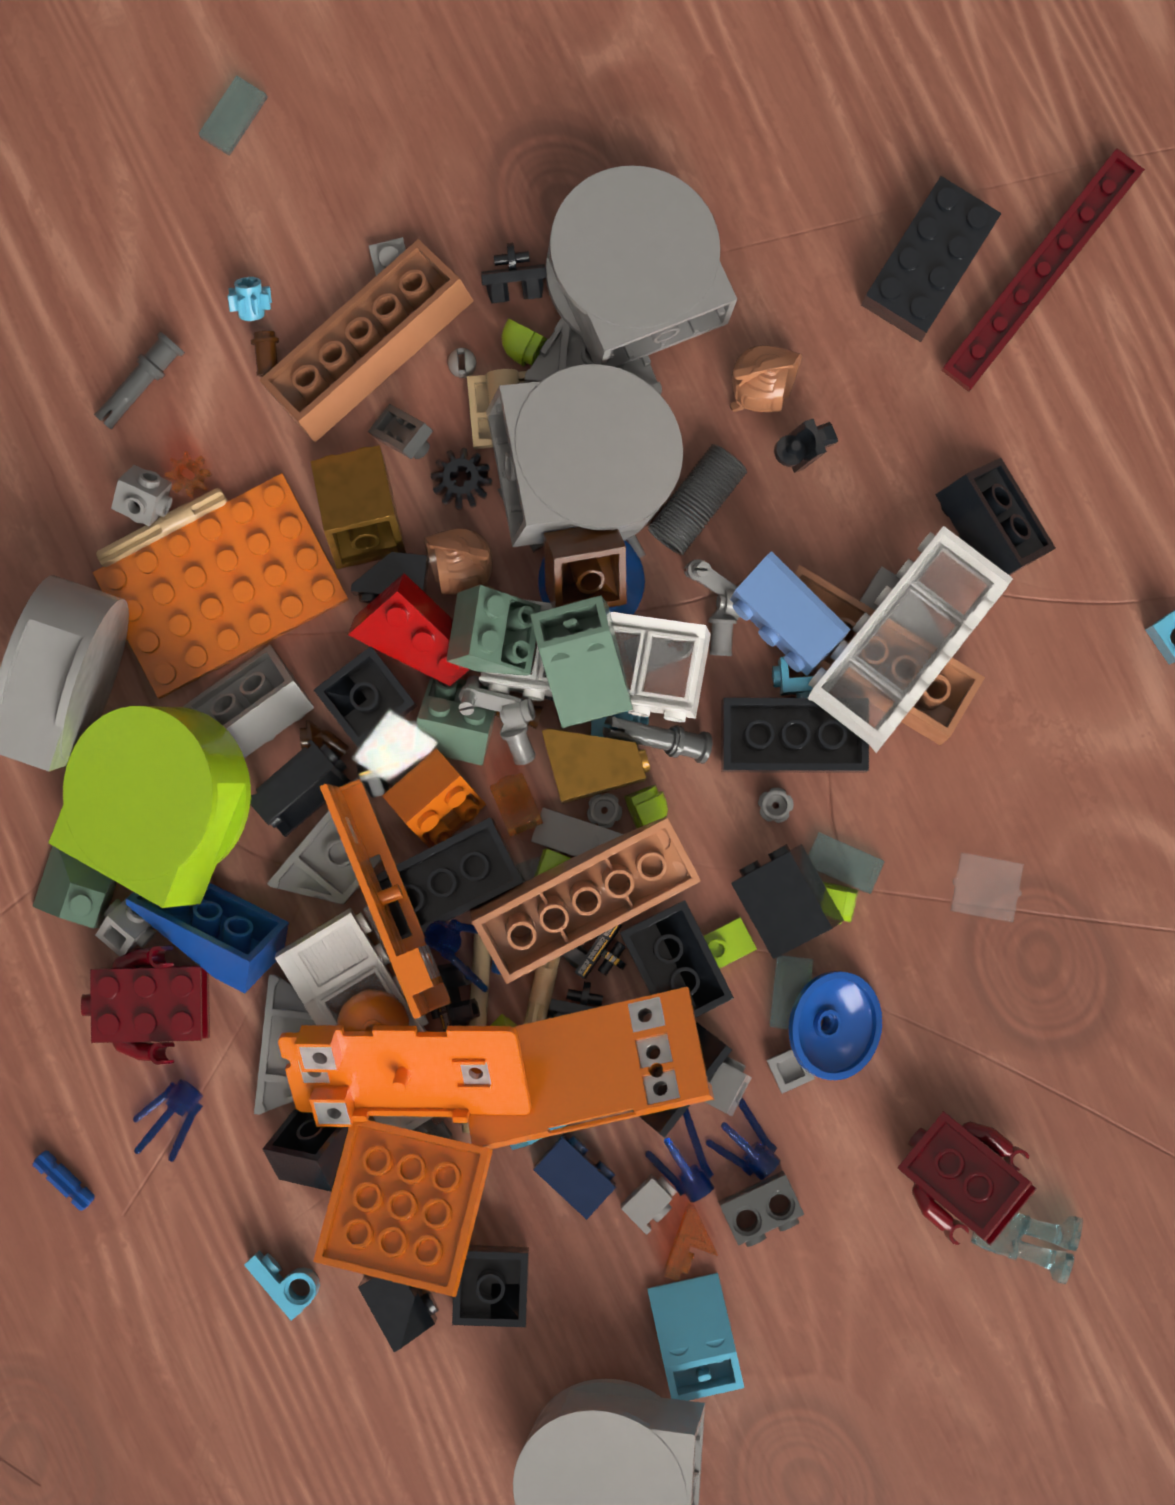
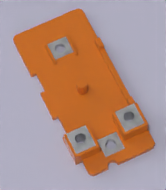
M301 1025L299 1032L282 1033L278 1040L282 1058L290 1061L286 1065L285 1071L295 1107L300 1112H313L316 1127H352L353 1122H368L369 1116L452 1117L453 1123H468L470 1114L527 1115L531 1110L532 1104L518 1033L511 1026H447L446 1032H418L417 1026L374 1025L372 1031H344L343 1025ZM478 1068L483 1073L476 1074L472 1072L470 1069Z

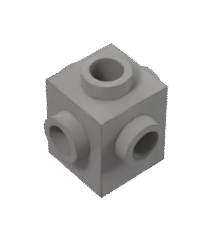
M133 465L118 479L111 509L130 517L134 522L150 526L160 516L165 517L172 504V497H169L172 482L160 477L156 472Z
M116 899L103 914L106 918L95 936L117 955L122 956L129 953L137 945L143 948L153 938L156 931L152 929L153 927L126 905V899L123 902Z

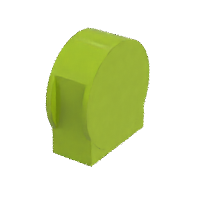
M128 706L113 710L93 722L81 735L72 750L64 776V804L48 843L161 908L201 904L216 865L234 848L248 819L251 784L243 753L233 736L222 724L198 710L162 706Z

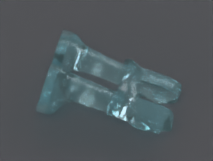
M1017 1213L991 1246L975 1232L972 1233L971 1243L989 1252L1007 1256L1017 1261L1018 1257L1038 1264L1050 1271L1052 1280L1065 1285L1073 1267L1074 1254L1062 1250L1043 1248L1021 1241L1025 1234L1076 1252L1081 1237L1083 1218L1069 1216L1062 1224H1053L1030 1218L1029 1215Z

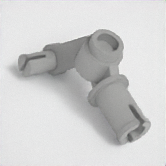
M700 559L692 560L684 567L686 569L684 574L718 594L716 600L717 610L708 620V623H712L709 655L732 656L733 624H737L740 616L733 609L732 605L734 603L730 599L737 586L711 569L709 563Z
M475 675L469 676L466 685L461 688L459 694L461 701L459 704L460 713L471 715L474 712V706L499 711L500 718L504 723L500 736L503 740L507 741L514 763L516 765H525L535 759L536 753L526 733L529 721L535 719L532 701L480 688L482 683L479 681V677Z

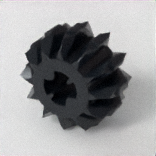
M466 448L461 449L460 458L455 459L452 450L447 451V457L450 461L448 464L441 459L436 461V466L443 472L431 473L432 480L441 482L433 488V491L436 495L445 493L442 499L444 505L450 504L453 498H456V509L462 510L463 500L468 499L470 507L474 508L476 507V501L473 497L475 494L482 499L487 497V492L480 486L492 485L491 478L482 476L490 471V467L488 464L477 466L481 460L479 453H475L470 460H467L468 451ZM460 472H466L467 478L471 477V480L464 481L461 487L457 486L456 480L452 481V479L458 478Z

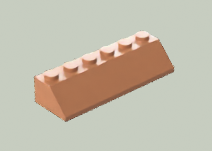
M417 239L259 381L301 429L316 442L474 301L461 279L427 246Z
M799 565L794 573L851 629L843 639L847 643H850L857 634L852 629L864 613L871 616L875 612L874 609ZM887 619L857 657L904 692L938 648L892 620ZM832 653L815 670L818 671L822 667L827 671L835 662L830 657ZM952 657L901 722L941 746L951 737L985 677ZM850 667L837 681L838 684L859 697L869 698V703L886 713L895 703Z

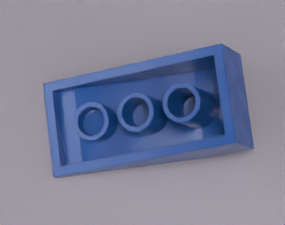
M210 882L201 904L161 908L135 892L126 898V905L212 977L244 994L277 961L275 959L276 952L285 948L288 921Z

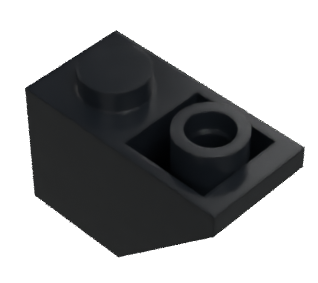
M390 552L352 583L351 592L354 596H359L360 602L370 603L405 573L426 593L429 559L427 555Z

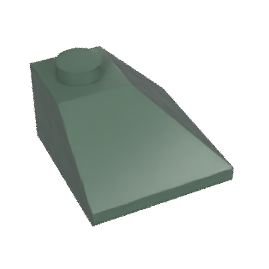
M52 846L33 907L93 929L100 928L105 920L103 914L110 905L117 882Z

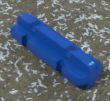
M46 1150L38 1155L32 1163L33 1167L41 1174L45 1173L48 1175L46 1179L66 1198L70 1197L72 1199L71 1203L78 1210H85L94 1201L95 1195L87 1187L82 1188L80 1186L82 1182L62 1163L58 1165L56 1163L57 1159L49 1151Z

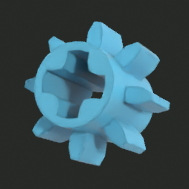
M240 278L234 282L235 288L228 289L229 311H238V317L241 320H259L265 316V310L271 309L270 286L262 287L259 278Z

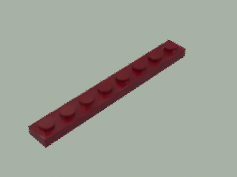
M1116 148L941 371L969 392L1145 169Z

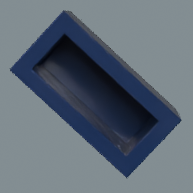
M563 1134L534 1165L533 1170L587 1220L616 1188V1183L612 1180L616 1174L601 1160L597 1164L591 1161L585 1155L589 1149L573 1135L568 1139Z

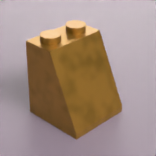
M380 445L362 447L356 451L338 455H327L321 459L310 461L323 530L337 569L380 560L390 552L406 553L387 467Z
M553 729L542 730L562 804L644 782L646 779L645 773L651 770L645 749L638 750L636 742Z

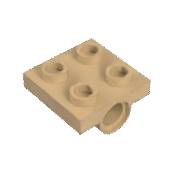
M498 369L489 371L486 375L467 376L474 449L493 448L486 410L500 385L524 383L527 371L518 372L515 369Z

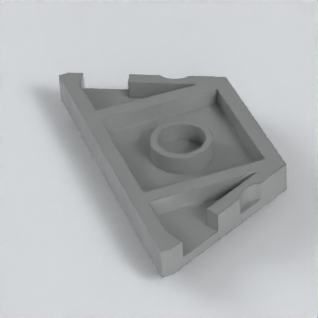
M562 317L554 328L551 337L547 339L540 350L537 359L526 372L524 383L543 381L552 374L572 366L594 364L582 337L572 330ZM648 355L617 367L646 381L661 395L662 386L660 381L657 382Z
M329 810L267 882L270 887L339 904H345L360 887ZM380 855L369 858L373 869L382 861Z
M272 974L268 977L254 1114L258 1115L294 1102L285 1071L286 1065L290 1061L281 1056L278 1045L280 1035L285 1032H299L301 1025H316L293 986L279 976ZM330 1010L337 1021L338 1014Z

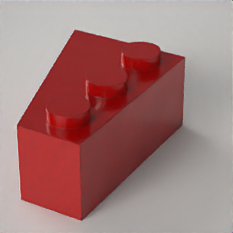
M405 573L354 617L348 632L349 636L448 686H451L470 670L446 662L453 619Z

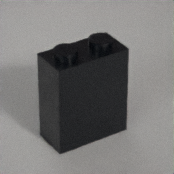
M787 844L768 854L771 861L762 866L758 860L740 869L739 872L742 877L731 883L773 959L833 929L844 921L802 844L791 850Z

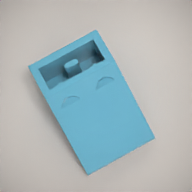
M718 1272L647 1288L671 1399L689 1401L744 1388Z

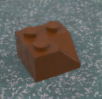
M575 527L543 533L545 586L552 608L602 595L609 607L627 604L626 545L618 529L591 530Z

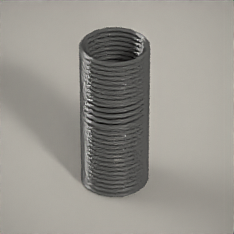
M712 444L709 447V450L706 451L707 453L702 456L696 467L693 468L694 470H691L683 484L678 487V491H675L670 501H667L659 515L648 526L649 532L656 539L679 555H684V552L689 549L695 538L705 528L707 522H710V518H713L719 507L723 505V502L734 491L736 485L747 474L746 467L735 456L718 445Z

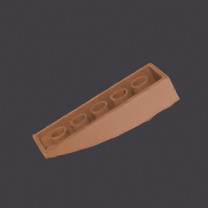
M666 816L571 858L470 911L471 920L505 983L508 984L697 884L701 879Z

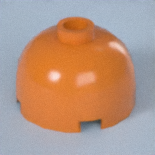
M366 989L352 996L343 1004L337 1018V1025H343L344 1031H372L374 1025L409 1026V1016L404 1005L395 995L381 989Z

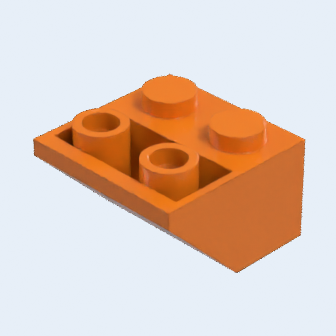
M437 748L382 795L404 823L429 848L452 837L466 822L473 820L479 811L487 805Z

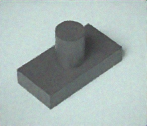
M389 404L368 432L378 441L410 459H421L429 451L430 444L426 440L433 430L424 422Z

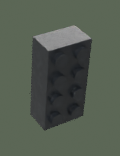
M940 176L865 295L861 306L921 342L1002 213Z
M723 698L721 701V772L865 773L869 771V744L812 700L810 701L807 698ZM836 698L869 724V698Z
M491 817L396 865L424 934L525 882L503 836ZM386 870L376 875L382 890L392 887ZM398 900L389 903V909L401 938L405 939L412 936Z

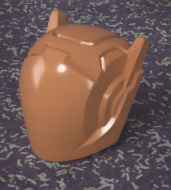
M770 345L754 346L744 351L737 358L732 372V389L736 401L730 404L731 410L733 412L743 409L764 413L781 412L784 400L789 398L795 383L802 354Z
M451 529L424 537L429 563L435 581L440 583L441 594L457 595L458 592L478 585L494 589L487 585L492 573L493 559L488 542L480 534L470 529Z

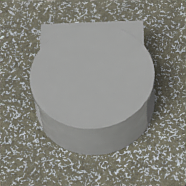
M634 165L614 167L600 171L582 181L566 196L560 205L550 235L546 259V283L557 312L569 327L582 337L594 364L620 367L728 324L737 302V297L720 262V239L717 225L706 203L685 182L655 168Z
M583 364L562 369L543 381L500 385L486 410L512 547L544 543L543 533L575 527L591 530L618 529L623 541H626L647 525L668 499L679 479L683 461V443L676 418L669 405L652 386L626 370L601 364Z
M55 575L48 576L39 584L18 619L0 667V755L46 771L67 766L72 750L81 735L93 722L101 717L116 679L128 631L129 608L125 599Z
M594 1379L564 1389L555 1395L541 1410L519 1455L513 1478L515 1505H699L705 1403L662 1398L647 1388L618 1379Z

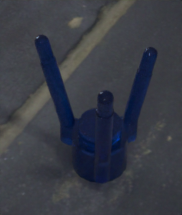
M452 919L449 924L440 920L431 923L424 933L426 944L439 952L443 958L450 961L481 991L487 992L488 986L455 956V953L462 944L460 932L478 934L474 925L461 923L456 919Z
M182 1078L176 1084L171 1082L163 1093L133 1117V1121L137 1123L167 1100L165 1103L168 1106L167 1110L135 1147L134 1152L140 1154L174 1113L183 1116L188 1112L168 1156V1160L173 1162L181 1149L195 1116L203 1107L199 1103L203 1094Z
M741 1098L738 1106L762 1145L759 1142L750 1145L726 1122L721 1124V1128L745 1151L742 1157L746 1161L710 1139H707L705 1143L718 1154L739 1166L748 1176L754 1173L760 1180H763L777 1168L781 1160L774 1153L777 1147L768 1139L747 1103Z
M687 1108L683 1117L700 1168H698L697 1164L688 1166L677 1147L668 1137L664 1139V1143L682 1170L678 1175L680 1180L651 1151H646L645 1156L674 1185L679 1195L685 1194L692 1203L705 1197L715 1186L710 1180L714 1173L707 1164L698 1134Z

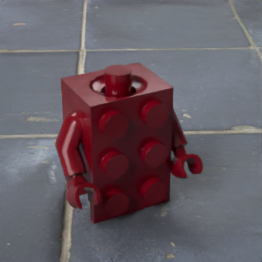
M171 945L137 948L116 958L112 968L90 969L91 994L82 995L81 1014L82 1016H91V1043H113L116 1051L137 1060L152 1061L156 1065L174 1063V1059L169 1060L165 1052L167 1047H175V1044L166 1041H202L203 1038H210L209 973L200 966H174V963L166 962L165 952L173 950Z
M944 1111L928 1131L920 1128L915 1132L908 1143L913 1149L897 1167L913 1181L912 1195L922 1215L938 1229L944 1231L947 1239L955 1245L960 1243L953 1238L954 1230L962 1228L969 1234V1229L967 1228L969 1227L991 1246L1037 1189L1032 1185L1031 1181L1018 1172L1021 1169L1013 1163L1014 1156L1019 1153L1029 1159V1154L1026 1151L1013 1146L1011 1141L993 1127L971 1121L961 1126ZM935 1201H937L938 1203H940L944 1208H946L950 1213H952V1214H953L956 1218H958L959 1220L953 1219V1217H952L946 1210H944L939 1204H937Z

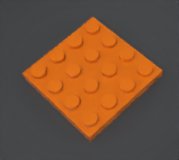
M370 1120L368 1122H353L352 1127L348 1128L313 1262L456 1297L493 1150Z

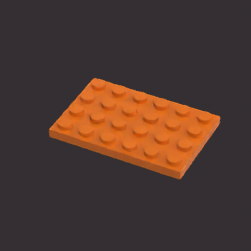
M282 473L229 500L222 507L108 567H101L92 572L102 592L127 601L129 622L126 638L159 699L349 600Z

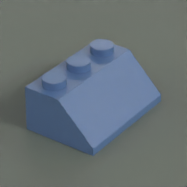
M772 551L737 587L730 599L734 603L732 606L735 612L746 621L750 619L760 629L758 633L761 638L772 647L776 645L785 654L784 659L786 663L796 672L802 671L806 676L838 647L851 630Z

